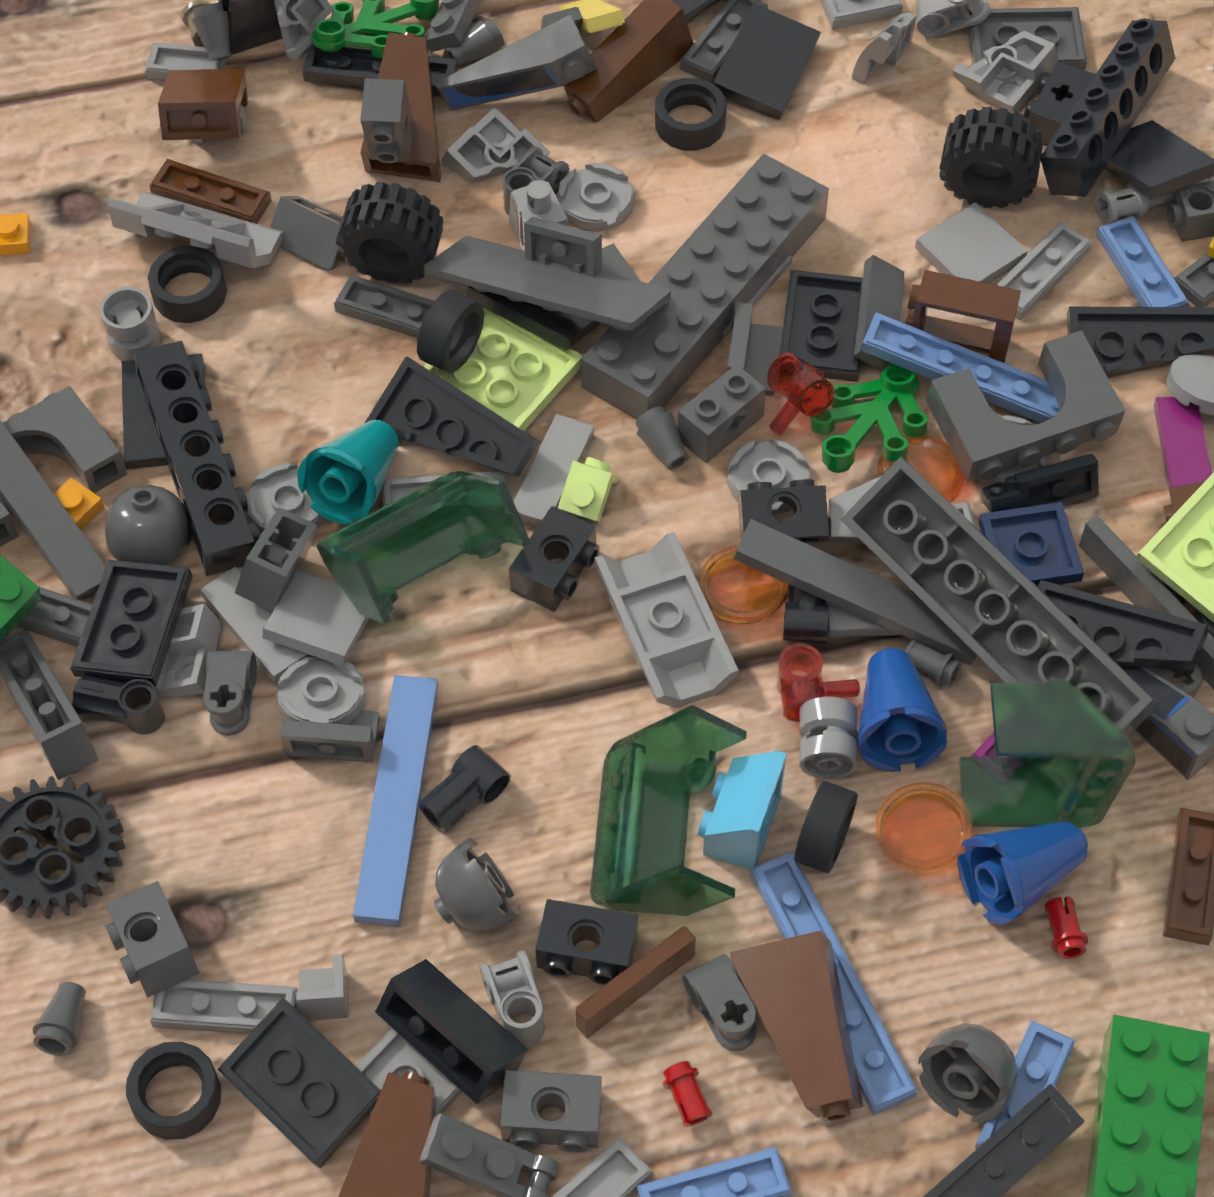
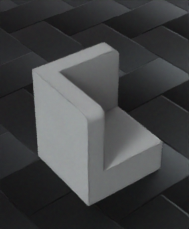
M343 954L333 955V968L300 970V991L296 992V1003L299 1012L308 1021L349 1018L348 972Z

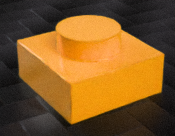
M28 213L0 215V255L30 253L31 221Z
M71 477L54 493L80 530L104 508L101 497Z

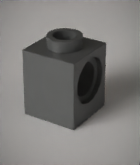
M1214 181L1192 184L1175 191L1172 204H1169L1167 208V217L1170 226L1176 228L1181 242L1214 236Z

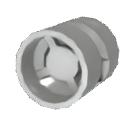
M122 287L113 290L104 297L99 308L110 349L117 358L122 361L135 360L134 352L160 346L161 336L151 298L145 291L136 287Z
M819 697L806 701L800 706V735L802 736L800 740V768L804 773L817 778L833 779L852 774L857 769V741L854 738L857 734V708L852 702L838 697Z

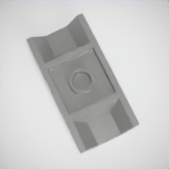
M142 192L137 204L113 197L108 198L107 203L112 225L115 228L145 237L159 235L168 238H178V235L190 238L189 243L191 245L201 248H213V245H215L217 258L249 268L269 265L284 235L283 231L149 192Z
M675 532L666 534L650 551L620 561L604 555L595 557V564L609 593L612 607L657 703L678 708L718 694L738 676L739 670Z

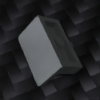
M280 196L270 226L272 229L284 232L283 240L279 247L327 270L335 269L340 255L338 252L339 246L336 245V238L343 216L301 196Z
M737 302L727 371L737 364L766 387L765 395L773 396L776 388L783 328L752 324L753 304Z
M361 711L347 725L283 720L281 740L285 755L290 757L373 763L380 721L379 713L375 711Z

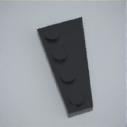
M1069 306L1067 311L1068 335L1083 331L1107 378L1172 364L1180 356L1214 354V307Z
M407 356L365 421V423L370 420L383 421L394 429L400 439L519 477L540 443L536 438Z
M1043 580L1038 585V588L1119 666L1193 670L1208 635L1207 624Z

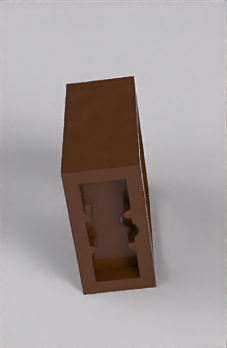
M924 270L921 285H912L905 324L1005 363L1021 290ZM928 308L996 322L995 330L927 316Z

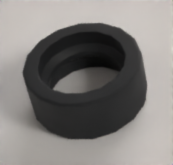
M682 78L670 82L660 90L655 99V129L660 139L665 143L683 151H697L710 147L721 138L726 126V99L718 87L709 81L699 78ZM683 105H697L707 109L713 116L697 124H685L676 121L668 113L674 108Z
M182 246L172 248L161 254L153 262L149 270L148 282L154 306L162 316L174 322L192 323L202 321L215 314L224 303L227 289L221 262L212 252L201 247ZM190 272L201 273L211 280L205 289L189 296H175L164 289L171 279L180 274Z
M453 290L442 293L434 301L421 324L417 338V354L419 359L448 373L458 371L467 362L480 338L484 324L482 304Z
M827 781L821 783L810 805L798 839L794 857L796 862L827 874L830 873L839 856L854 815L858 798L856 792Z
M182 1041L164 1042L146 1050L134 1062L127 1076L126 1097L137 1122L149 1134L165 1140L185 1139L200 1132L214 1119L221 1103V1084L211 1059L201 1049ZM185 1065L191 1067L199 1075L202 1082V1094L199 1100L189 1110L176 1116H162L155 1113L149 1107L146 1100V1088L150 1080L159 1071L171 1066Z

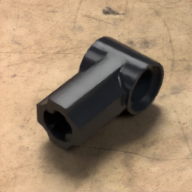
M789 584V602L785 603L783 640L826 644L829 605H826V600Z
M84 674L81 679L78 678L73 690L72 706L77 714L127 724L130 730L137 734L153 733L164 722L165 713L156 687L145 679H135L124 683ZM149 704L143 709L134 710L139 705Z
M474 745L459 756L452 767L451 774L418 802L419 809L433 827L438 831L447 833L480 802L488 804L498 798L508 786L511 775L479 745Z

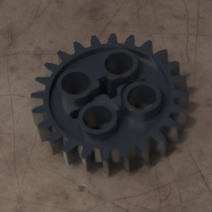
M49 776L46 788H39L35 779H32L30 781V792L25 794L15 786L13 788L15 799L12 802L0 797V807L2 809L0 812V902L6 899L5 903L12 913L23 904V910L27 918H31L38 907L42 909L46 919L51 918L54 907L58 906L61 907L66 916L70 915V903L77 901L83 908L88 907L85 895L91 892L101 897L103 893L98 883L101 880L114 882L115 877L109 867H118L123 864L120 854L116 851L126 848L123 837L120 836L124 829L120 819H115L118 815L114 805H106L107 801L102 791L93 795L90 784L87 782L76 791L72 777H68L63 786L58 787L54 777ZM44 815H52L51 818L44 823H35V821L39 817H42ZM18 830H23V831L29 833L30 835L28 836V835H26V834H24V833H20V832H17V831H18ZM90 833L85 840L73 842L77 835ZM23 851L27 852L23 858L17 861H10L14 854ZM73 858V859H75V860L84 861V862L81 863V864H78V863H76V862L71 861L70 859ZM66 870L61 877L53 880L48 879L53 872Z

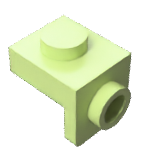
M587 457L585 464L573 461L558 509L600 522L612 483L617 484L619 478L618 475L609 472L611 464L591 457Z

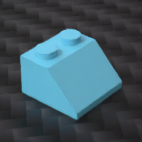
M774 751L733 758L727 774L723 772L718 774L712 798L717 799L713 812L708 810L704 812L698 830V836L704 838L703 855L749 870L757 866L782 796L787 753Z

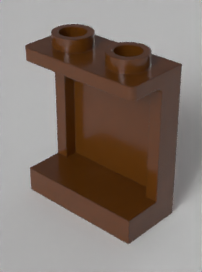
M245 68L169 70L158 101L162 140L240 138L239 108L240 105L246 107L248 104Z

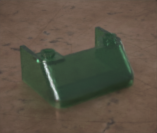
M455 471L423 485L367 515L365 518L333 533L320 541L316 547L324 564L358 613L385 624L391 621L389 612L394 609L393 603L399 598L396 590L464 553L478 555L480 559L500 552L502 550L501 544L505 542L525 547L531 541L505 481L464 471Z
M1053 680L1045 684L992 683L990 690L996 756L1004 757H960L959 767L964 826L1030 827L1067 821L1078 828H1085L1100 823L1135 766L1133 742L1079 688L1072 686L1068 681Z
M691 705L616 741L611 746L603 763L590 896L595 904L616 911L688 916L735 897V888L685 867L684 860L690 795L701 791L714 779L716 773V753L745 740L747 731Z

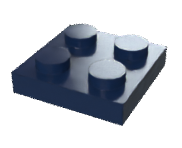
M1062 502L980 514L978 520L980 532L1037 587L1041 580L1058 585L1082 581L1084 575L1083 567Z

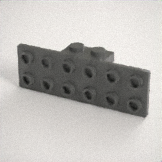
M531 217L524 223L525 251L465 236L435 257L434 260L424 265L426 275L437 277L443 282L459 283L473 287L478 292H492L503 295L515 302L525 301L539 305L547 311H561L576 315L581 320H594L605 323L621 331L634 330L671 299L670 289L603 272L601 234Z

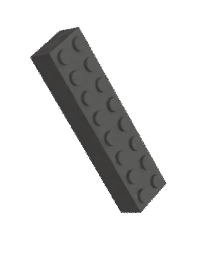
M763 153L648 283L670 289L671 299L634 330L621 331L613 328L611 325L582 357V388L636 420L643 413L654 407H665L723 339V331L735 319L737 302L748 303L789 255L793 257L826 219L829 188Z
M902 457L840 519L1088 765L1097 768L1160 705Z

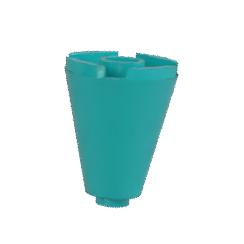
M370 420L311 451L301 461L297 471L298 487L301 493L306 490L311 498L312 503L310 507L327 520L340 524H351L354 520L365 518L374 508L399 447V439L396 432L383 421Z

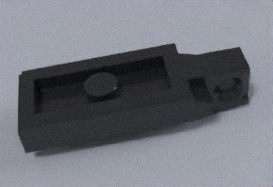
M1091 453L1014 474V476L1005 478V483L997 482L982 488V502L990 512L1058 502H1062L1063 506L1098 497V460Z

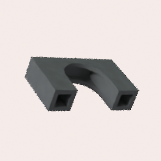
M1082 330L1044 343L1038 365L1057 400L1059 412L1053 418L1040 424L1020 425L1007 421L996 414L987 403L970 368L931 380L926 402L966 482L979 478L982 480L992 479L1001 474L1005 469L1017 465L1020 467L1030 466L1039 461L1043 456L1055 452L1065 454L1074 450L1079 444L1093 439L1098 442L1104 441L1118 431L1125 409Z
M71 386L48 395L43 401L21 413L12 415L7 421L3 422L26 455L42 453L61 458L72 468L84 486L93 493L127 475L119 449ZM0 501L1 547L19 536L9 512Z

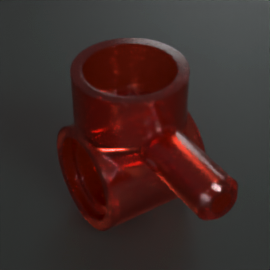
M789 352L781 354L773 361L768 370L767 382L769 387L787 399V402L769 425V428L777 435H783L799 412L813 417L823 413L831 405L834 398L833 385L824 377L819 369L795 354Z
M792 644L786 647L779 657L777 689L781 695L783 715L787 720L793 722H800V706L813 698L858 697L860 694L859 681L857 679L823 682L822 657L817 649L808 644ZM795 670H801L806 672L808 675L797 676L791 672Z

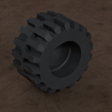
M991 106L982 107V110L973 108L967 110L966 115L959 114L955 117L954 123H950L945 137L939 167L940 179L945 181L944 187L948 191H954L953 196L959 200L965 199L971 205L976 202L979 205H983V208H992V206L1004 208L1008 207L1009 203L1016 205L1022 202L1023 198H1028L1032 194L1037 184L1041 162L1040 156L1043 151L1041 132L1035 129V124L1031 120H1024L1022 114L1018 112L1010 113L1006 108L999 107V110L992 109Z
M376 182L374 186L366 184L361 187V190H354L348 199L336 238V245L339 246L338 252L340 256L346 258L345 262L349 266L357 268V272L371 276L372 279L384 280L397 284V282L404 284L412 283L413 279L420 280L424 278V265L436 257L443 232V217L439 215L440 210L438 207L430 204L431 200L425 195L417 194V191L410 187L407 189L401 187L400 184L392 183V185H388L384 182Z

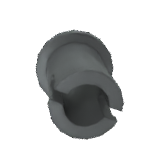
M912 640L905 650L910 655L917 670L934 678L936 685L941 686L944 683L950 686L955 680L961 663L955 660L954 654L943 655L918 643L916 640Z

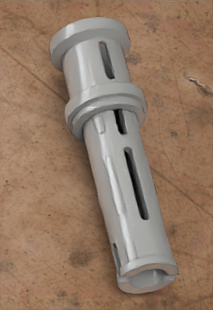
M1210 177L1197 183L1214 181V178ZM1129 184L1126 189L1109 192L1108 190L1099 191L1096 196L1097 213L1105 225L1130 215L1142 217L1149 211V208L1171 203L1175 191L1153 200Z

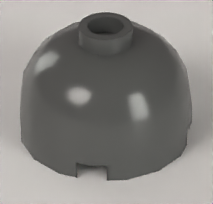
M142 485L124 490L113 500L105 515L107 548L117 560H120V557L132 562L165 565L175 561L180 556L179 550L184 547L185 543L188 547L191 541L189 517L186 508L174 493L164 487Z
M469 838L446 855L438 867L435 886L440 897L434 901V904L441 917L448 924L456 921L465 930L476 933L493 932L519 917L521 909L518 905L511 910L506 899L514 896L510 885L487 852L478 857L472 850L478 843L474 839Z
M963 1023L942 1030L919 1056L918 1064L921 1063L923 1072L919 1076L922 1087L937 1105L954 1116L959 1114V1108L966 1114L975 1115L971 1120L972 1122L981 1123L993 1120L1007 1105L1015 1090L1017 1064L1013 1052L1002 1038L980 1025Z

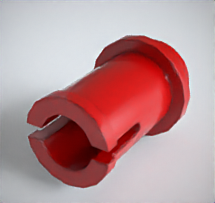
M1060 896L1047 901L1044 905L1054 937L1051 941V947L1053 951L1058 953L1060 958L1073 959L1086 952L1085 945L1088 943V937L1086 933L1081 932L1073 898L1066 896L1064 898L1065 906H1063L1062 897Z
M683 1061L663 1071L665 1077L662 1083L663 1087L670 1089L682 1117L684 1127L699 1124L713 1115L696 1079L699 1075L697 1068H692L689 1061Z

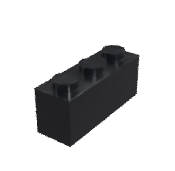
M427 959L391 978L375 1010L378 1016L476 1104L504 1087L505 1070L517 1071L528 1051V1048Z

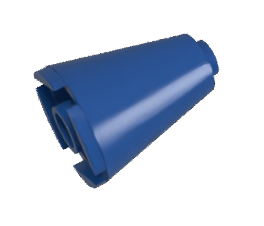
M883 649L875 653L868 662L857 737L861 756L865 762L873 767L891 772L901 771L900 765L915 763L916 769L926 766L937 759L947 746L946 725L910 655L901 649Z
M1067 821L974 835L964 840L961 846H965V851L958 855L957 858L960 881L971 903L975 904L980 901L988 911L983 914L988 921L998 925L1010 923L1019 918L1086 860L1087 838L1081 829Z

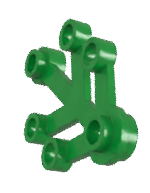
M363 0V6L356 22H353L354 7L351 3H334L332 5L334 10L330 19H324L316 23L315 30L311 35L312 43L322 51L329 53L337 52L344 46L369 48L374 57L383 58L388 33L402 34L408 32L425 38V29L421 25L392 23L412 16L422 20L435 17L439 9V0H410L408 4L383 12L385 10V0ZM363 33H366V34H375V35H377V36L373 37V36H366V35H360V34H363Z
M891 364L884 368L878 380L854 385L839 384L831 389L830 403L833 408H817L813 410L810 414L811 430L816 434L826 435L835 429L836 423L857 421L845 435H832L823 441L822 462L828 470L834 473H843L849 470L855 462V449L876 424L884 440V458L891 462H896L900 457L904 460L907 458L908 440L900 435L889 408L897 401L904 414L902 430L905 435L918 438L927 433L928 417L920 411L913 396L919 388V379L915 372ZM877 396L873 401L855 404V399Z

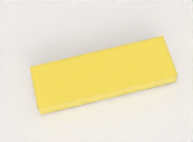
M580 0L558 6L559 11L579 7L583 18L581 29L590 34L621 26L625 23L622 9L601 0Z

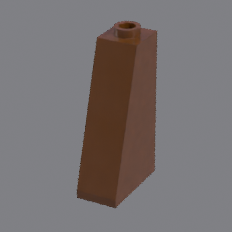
M643 0L624 20L625 23L618 26L591 53L597 69L563 86L568 96L566 103L575 114L580 117L585 114L597 123L682 59L694 42L683 9L672 0Z
M408 32L402 34L388 33L378 79L405 81L414 119L410 160L383 163L371 159L364 136L360 154L365 172L440 182L439 145L431 64L426 38Z
M816 931L730 952L732 963L754 1003L805 1108L816 1117L822 1116L823 1121H836L851 1116L850 1110L863 1107L831 941L821 931Z
M388 1072L338 1197L430 1196L432 1168L419 1163L433 1118L436 1116L437 1107L434 1087L429 1086L430 1081L412 1072H404L402 1076Z

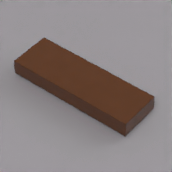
M166 159L149 186L153 194L258 224L272 201L269 191L170 159Z
M1180 808L1177 817L1163 936L1209 946L1214 926V814Z
M686 926L679 928L576 1007V1027L586 1039L693 958L695 956L696 937Z

